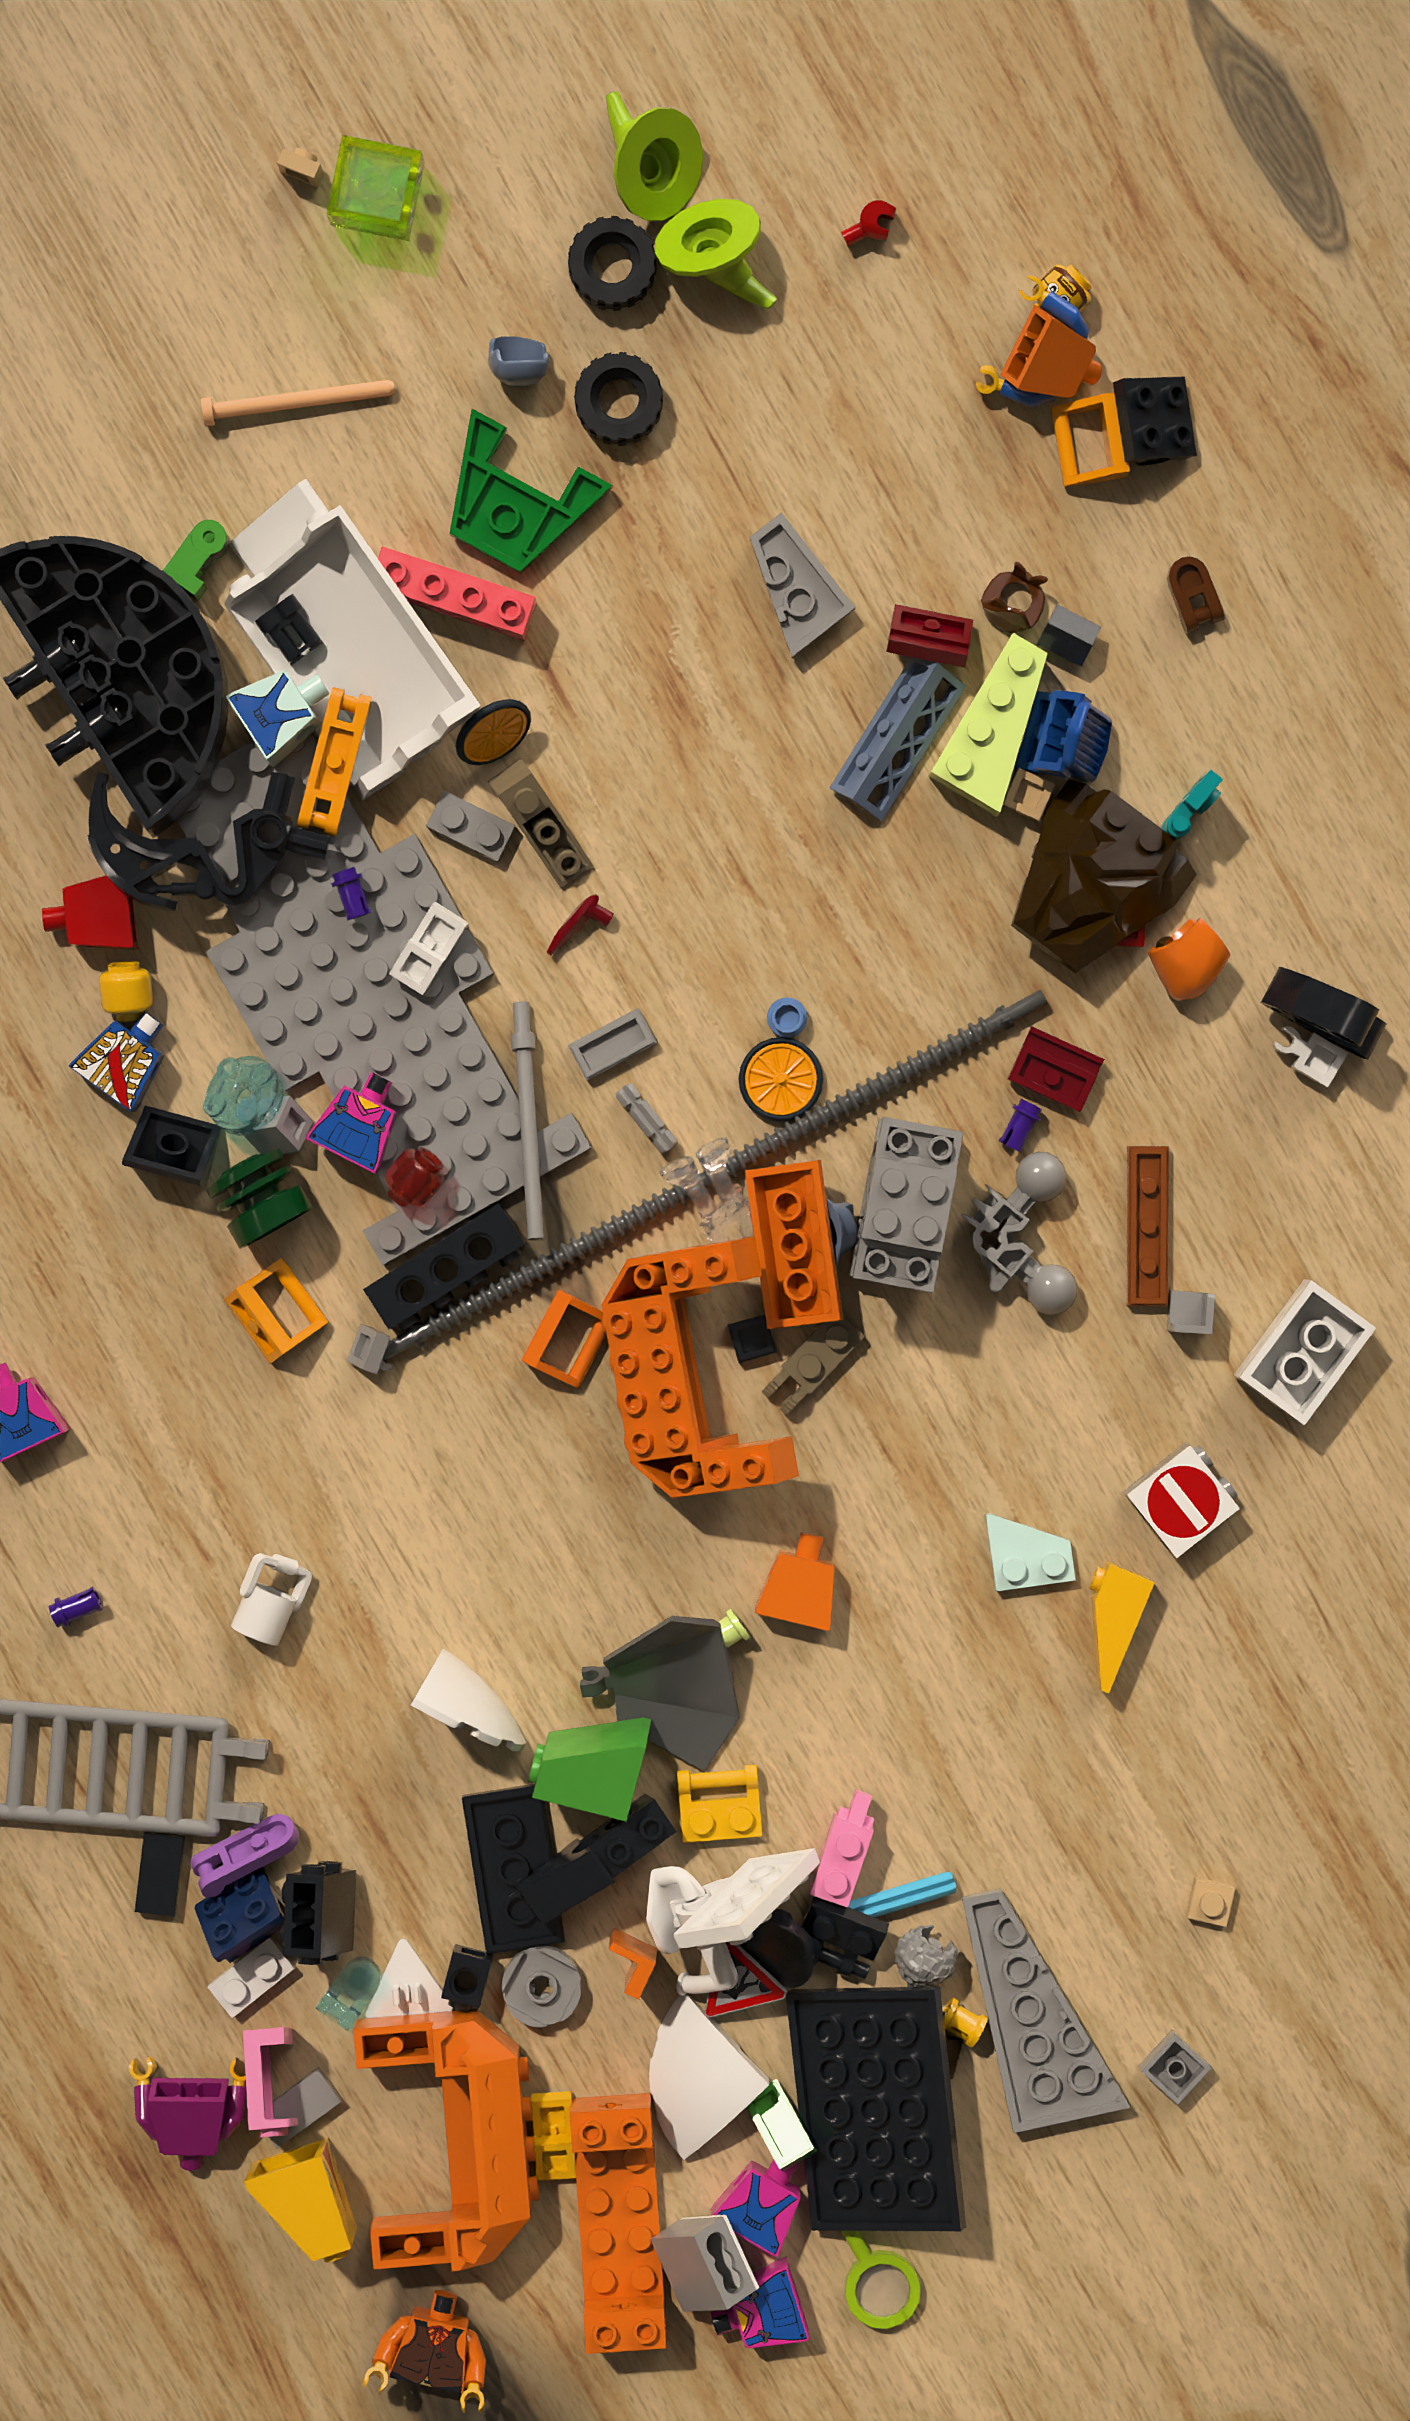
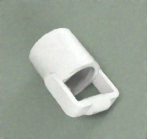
M262 1553L256 1554L241 1585L240 1595L243 1597L231 1627L252 1639L278 1646L292 1612H297L303 1602L312 1580L311 1572L299 1566L297 1560L274 1554L272 1557ZM263 1565L270 1566L272 1570L291 1576L294 1574L299 1575L292 1595L257 1582Z

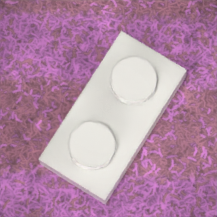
M270 1936L213 1980L207 1988L230 2017L233 2018L294 1970L296 1965L289 1956H283L282 1947L273 1936Z

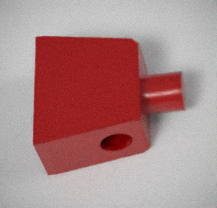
M106 875L62 888L64 906L42 908V921L45 932L67 930L69 945L127 950L139 949L133 899L119 890Z

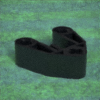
M1280 966L1260 1002L1298 1026L1316 1033L1327 1041L1366 1060L1369 1059L1387 1025L1386 1022L1376 1017L1379 1009L1374 1005L1310 976Z

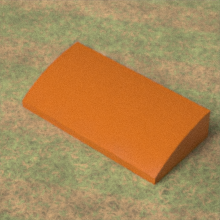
M821 1160L745 1170L753 1232L762 1272L760 1282L767 1329L844 1320Z

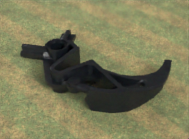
M272 772L263 808L254 809L233 821L240 884L235 889H230L225 885L200 840L195 841L194 838L150 839L139 836L123 827L111 814L108 806L107 785L109 774L97 773L89 807L88 841L97 863L108 879L119 890L140 904L166 911H175L178 901L157 896L158 893H172V896H198L203 900L215 897L225 905L238 906L248 901L283 858L286 850L323 860L326 858L331 837L292 827L293 821L290 817L286 816L295 777L288 776L287 774ZM267 823L276 825L280 829L279 838L272 843L262 842L257 837V832L262 825ZM112 845H119L120 851L118 853H112ZM142 861H147L149 863V868L147 870H142L140 868V863ZM179 864L191 866L199 871L196 883L172 882V885H158L153 880Z

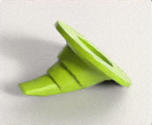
M618 91L610 92L606 95L609 122L617 149L613 175L618 197L626 209L646 221H663L680 212L693 197L702 172L703 149L700 134L691 119L674 108L654 107L633 119Z
M714 199L697 203L676 214L664 224L656 237L655 255L663 269L679 276H703L738 297L766 309L771 308L777 301V298L752 275V270L744 259L753 250L761 236V220L751 205L735 199Z

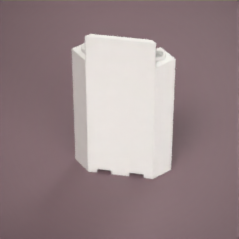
M307 479L296 484L230 542V547L252 578L247 574L232 583L229 587L231 592H229L224 605L271 672L276 674L286 670L296 687L317 674L330 694L332 688L336 687L345 690L344 694L359 698L360 694L372 697L370 711L350 782L362 801L397 779L405 772L404 769L418 758H423L444 741L443 737L458 726H463L478 711L481 705L343 508L339 505L329 512ZM294 594L302 605L300 611L321 638L319 641H323V643L311 652L309 651L310 648L300 654L304 657L291 666V662L286 660L268 633L263 635L254 621L286 597ZM291 624L284 628L298 649L305 645ZM330 695L310 707L321 723L314 731L318 739ZM340 710L338 720L352 723L355 713Z

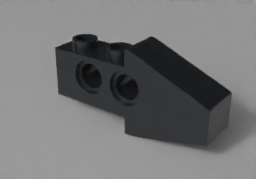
M644 1793L631 1803L626 1822L610 1818L583 1839H575L515 1888L535 1918L544 1925L615 1882L613 1880L614 1877L677 1831L656 1800Z

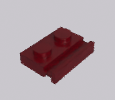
M895 604L886 652L965 668L973 620Z
M1031 1026L1007 1080L1077 1112H1081L1105 1059Z

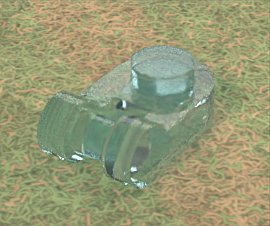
M357 1957L350 1960L325 1992L315 2009L324 2015L328 2012L339 2020V2026L348 2031L377 1992L381 1983L379 1966L367 1957ZM341 1992L354 1999L350 2007H347L337 1999Z

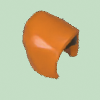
M1199 918L1196 922L1193 919H1189L1171 937L1167 936L1159 939L1156 946L1150 948L1148 952L1159 979L1170 996L1177 1001L1194 999L1203 995L1216 981L1231 955L1224 942L1202 918Z

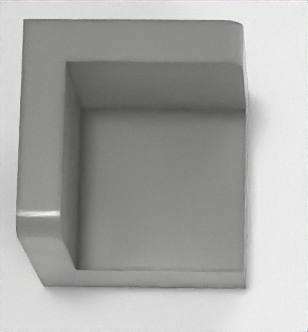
M291 1096L261 1100L253 1104L240 1133L260 1154L268 1153L277 1148L280 1149L282 1154L299 1152L313 1120Z
M1169 1290L1167 1330L1183 1333L1213 1334L1215 1294Z

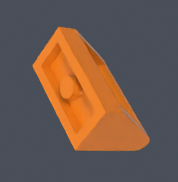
M559 1288L521 1361L579 1389L607 1336L602 1325V1310ZM570 1304L598 1319L568 1374L541 1360V1357Z

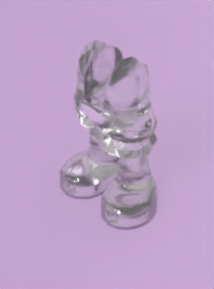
M726 1137L715 1139L702 1146L696 1152L699 1163L707 1173L721 1200L717 1206L709 1195L691 1156L680 1157L667 1164L660 1171L666 1183L681 1186L689 1195L702 1219L699 1226L704 1230L703 1235L711 1243L729 1241V1236L726 1237L722 1228L736 1221L743 1238L754 1236L748 1197H743L744 1187H734L726 1167V1162L731 1154V1145Z

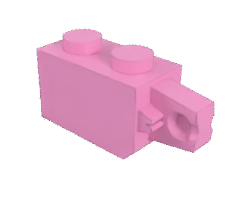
M855 1789L849 1809L840 1806L838 1813L834 1812L818 1857L820 1863L814 1869L808 1886L810 1895L845 1907L849 1906L874 1832L872 1827L874 1818L866 1815L872 1798L871 1794Z

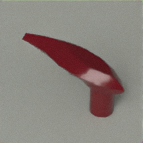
M597 894L581 902L562 924L547 950L550 956L558 951L575 933L581 931L589 918L605 927L608 926L614 913L597 904L599 901Z

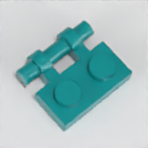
M1211 769L1202 775L1165 819L1161 828L1176 840L1185 836L1191 829L1190 817L1195 812L1201 815L1204 811H1207L1221 795V792L1216 787L1223 779Z

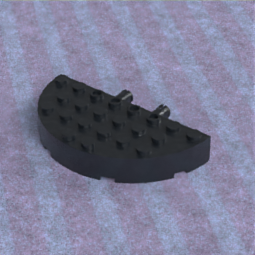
M50 536L49 539L35 540L27 543L26 541H21L0 548V600L34 652L32 656L34 660L10 675L3 677L4 682L16 700L46 680L49 683L53 682L77 721L74 723L76 727L54 741L45 744L51 756L60 767L64 762L88 747L91 750L95 748L151 837L155 838L181 817L200 795L216 766L224 743L228 721V700L225 697L228 695L227 677L221 654L210 629L194 602L171 576L145 560L141 555L119 545L79 536Z

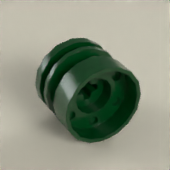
M279 1148L268 1153L252 1155L223 1172L218 1180L206 1189L210 1198L217 1197L228 1191L230 1198L216 1206L218 1212L228 1211L236 1207L239 1210L240 1215L227 1226L239 1249L264 1238L313 1208L301 1185L292 1186L284 1190L280 1187L279 1183L292 1172L290 1166L281 1168L274 1173L269 1168L284 1158Z

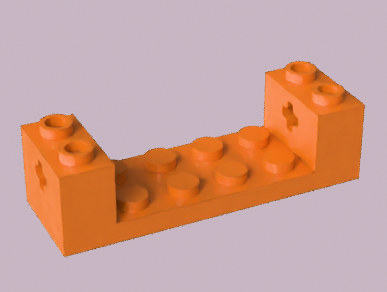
M651 2093L572 2098L570 2126L572 2153H575L585 2300L583 2317L586 2354L667 2349L663 2266L650 2240L660 2233Z

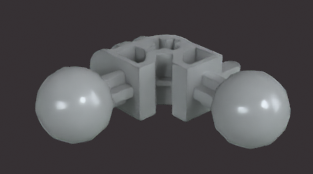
M1038 1151L1027 1155L1021 1160L1016 1169L1015 1180L1018 1187L1007 1200L985 1184L986 1188L991 1192L989 1197L984 1202L974 1198L972 1201L978 1210L972 1217L963 1213L961 1216L975 1227L972 1233V1242L975 1250L980 1254L982 1265L986 1266L991 1291L1000 1292L1006 1282L1015 1274L1027 1284L1028 1299L1033 1307L1044 1314L1056 1315L1065 1312L1073 1305L1078 1289L1075 1277L1068 1269L1060 1265H1040L1030 1256L1033 1250L1022 1241H1013L1012 1232L1021 1231L1030 1221L1025 1215L1036 1202L1053 1200L1061 1194L1066 1185L1067 1174L1059 1158L1049 1152ZM1006 1218L1007 1222L998 1230L997 1239L1000 1245L997 1248L992 1245L986 1249L981 1246L983 1238L980 1236V1233L983 1230L989 1233L992 1232ZM996 1265L1001 1269L999 1272H997Z

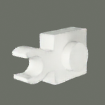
M1289 1026L1282 1027L1281 1030L1291 1035L1292 1043L1289 1047H1283L1279 1043L1273 1042V1048L1283 1054L1291 1053L1297 1058L1291 1068L1327 1088L1348 1055V1052L1316 1033H1311L1306 1042L1301 1039L1300 1034L1294 1028Z

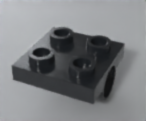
M1185 377L1122 378L1113 382L1125 462H1135L1137 466H1146L1169 460H1185L1197 456Z

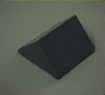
M145 1105L122 1159V1165L198 1186H207L222 1126Z

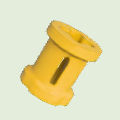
M952 1997L943 2009L945 2030L965 2040V2045L973 2048L986 2026L988 2017L983 2014L979 2016L958 2005V1999Z

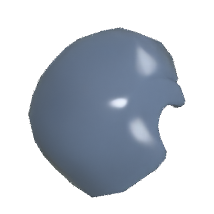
M501 336L491 339L489 343L488 363L491 372L497 379L509 386L522 388L538 383L547 374L549 354L546 353V346L542 342L522 337Z

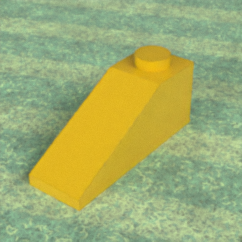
M1107 1560L1103 1568L1097 1567L1095 1569L1089 1589L1093 1590L1091 1603L1097 1686L1101 1691L1109 1694L1155 1582L1146 1576Z

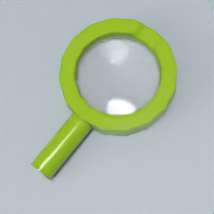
M841 2231L857 2259L852 2264L845 2282V2296L850 2311L860 2322L872 2328L889 2329L902 2324L913 2315L920 2301L921 2287L915 2268L905 2257L894 2251L876 2250L871 2252L860 2231Z

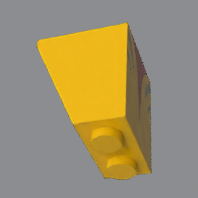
M329 2138L252 2162L244 2180L247 2191L312 2262L322 2258L326 2263L333 2262L348 2254L347 2250L352 2248L358 2227Z

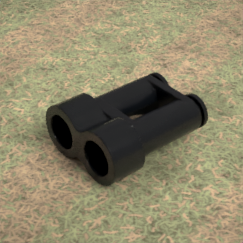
M294 594L286 597L254 621L263 635L268 633L286 660L291 662V666L304 657L300 654L310 648L309 651L311 652L323 643V641H319L321 638L300 611L302 605ZM290 624L305 644L300 649L297 648L284 630Z

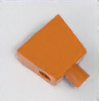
M801 1532L796 1553L783 1550L778 1551L756 1602V1614L826 1631L830 1630L834 1563L819 1559L824 1537Z

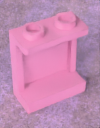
M281 2027L243 2031L249 2130L259 2129L260 2137L289 2135L288 2127L298 2126V2117L276 2119L274 2117L270 2046L294 2044L293 2028Z

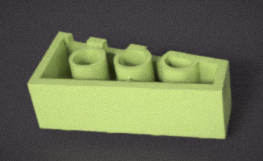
M1015 633L1011 635L928 776L996 817L1000 814L1047 658V652Z

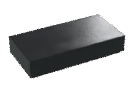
M144 1832L134 1912L171 1917L176 1915L185 1835Z

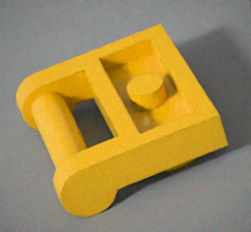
M757 1764L745 1765V1769L692 1774H689V1770L677 1771L683 1843L762 1836ZM746 1785L747 1795L691 1800L692 1789Z

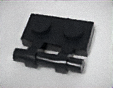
M814 1896L802 1920L801 1927L811 1937H814L821 1943L822 1953L818 1957V1962L838 1969L837 1974L847 1978L853 1975L865 1980L870 1965L857 1960V1958L861 1956L874 1961L887 1935L889 1923L849 1907ZM824 1943H828L830 1945L845 1950L844 1954H841L839 1952L824 1947Z

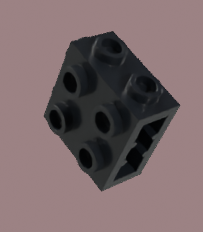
M319 1861L318 1864L301 1865V1871L286 1874V1881L282 1887L285 1921L280 1930V1940L284 1945L283 1956L298 1957V1964L319 1965L322 1964V1961L338 1960L341 1953L353 1951L356 1870L342 1869V1862Z

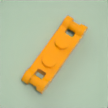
M333 687L302 801L297 827L308 830L310 826L324 829V834L336 837L366 720L370 711L372 697L360 694L359 698L344 694L345 690ZM340 710L355 713L353 722L349 723L338 720ZM317 799L331 803L329 814L314 810Z

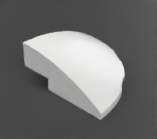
M442 1649L411 1706L452 1728H463L465 1724L472 1726L471 1735L483 1742L499 1746L501 1741L505 1740L507 1741L506 1747L511 1751H521L526 1744V1740L501 1698L467 1664L445 1649Z
M688 1993L684 1996L679 1995L665 2014L657 2031V2040L653 2056L650 2058L649 2069L650 2093L653 2096L657 2120L666 2138L683 2160L722 2130L769 2086V2077L741 2050L740 2045L712 2017L709 2018L704 2013L705 2010Z

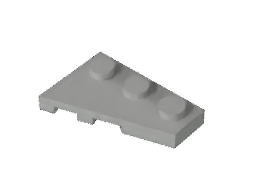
M782 512L750 537L753 551L791 658H793L854 611L855 606Z

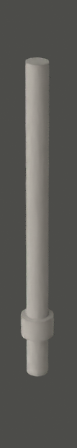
M520 1001L513 1003L515 1033L511 1034L512 1052H516L527 1235L528 1240L537 1241L544 1239L532 1063V1051L536 1050L535 1033L530 1032L529 1002Z

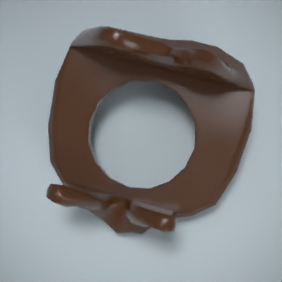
M1019 562L1014 563L1013 572L999 573L990 581L981 599L988 621L997 629L1008 633L1031 629L1039 621L1044 609L1045 596L1040 585L1048 581L1047 577L1042 575L1032 576ZM1020 584L1027 588L1032 599L1030 607L1023 612L1020 609L1006 605L1000 597L1001 591L1005 586Z

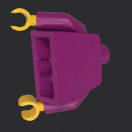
M152 2056L147 2058L148 2071L146 2074L139 2072L137 2058L133 2059L129 2065V2072L133 2078L137 2079L138 2086L134 2087L136 2121L151 2140L157 2141L160 2153L163 2155H179L180 2167L184 2170L193 2171L201 2168L204 2164L203 2156L217 2154L219 2142L229 2140L244 2118L247 2100L246 2074L239 2075L235 2072L234 2066L237 2057L232 2060L230 2065V2073L234 2078L233 2085H229V2078H153L150 2085L149 2077L153 2076L157 2070L156 2060Z

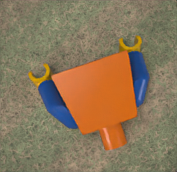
M1027 276L1038 284V291L1033 296L1026 295L1020 289L1019 293L1027 301L1037 300L1042 303L1041 308L1036 305L1033 306L1000 374L1005 380L999 378L998 371L993 366L985 365L980 368V372L991 375L994 382L985 385L982 382L976 381L975 385L978 391L983 394H989L997 390L1000 391V396L1028 407H1034L1053 402L1058 397L1071 398L1075 395L1081 381L1089 385L1096 384L1102 374V365L1100 362L1092 360L1096 353V346L1087 340L1089 328L1077 307L1054 291L1048 293L1043 290L1042 282L1037 277Z

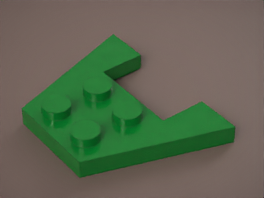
M471 409L450 536L521 574L613 488V485L577 466L559 501L553 499L490 464L508 429L482 413Z

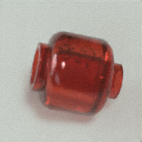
M419 1147L417 1150L412 1148L403 1150L385 1174V1181L390 1189L388 1191L389 1197L402 1207H407L408 1205L422 1207L427 1205L444 1183L445 1176L442 1171L444 1168L442 1161L430 1150Z

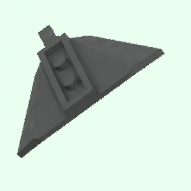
M670 1616L604 1657V1667H582L583 1680H580V1689L583 1698L598 1696L606 1689H613L617 1721L643 1717L651 1719L647 1740L704 1772L740 1717L728 1647H725L721 1624L714 1619Z

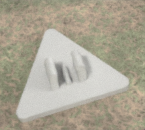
M403 1938L399 1940L365 2016L366 2018L445 2012L452 2011L453 2007L448 2005L449 2000L441 1998L442 1988L408 1940Z

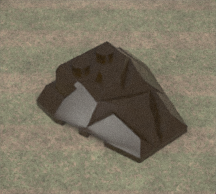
M1069 779L1044 812L1041 822L1043 827L1038 843H1036L1031 856L1033 858L1028 877L1024 880L1011 926L1076 974L1113 949L1123 939L1132 933L1135 934L1144 928L1148 922L1173 908L1197 874L1188 859L1176 851L1179 843L1174 837L1170 836L1114 792L1106 789L1097 792L1087 784Z

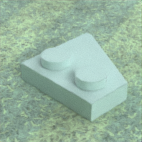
M991 1513L985 1514L996 1591L1076 1581L1069 1539L1049 1534Z

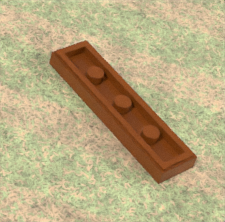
M1127 1146V1306H1168L1169 1146Z

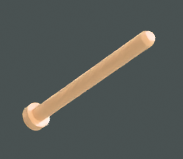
M383 380L213 403L212 398L208 397L201 398L205 427L216 425L215 419L386 397L394 394L395 389L392 381Z

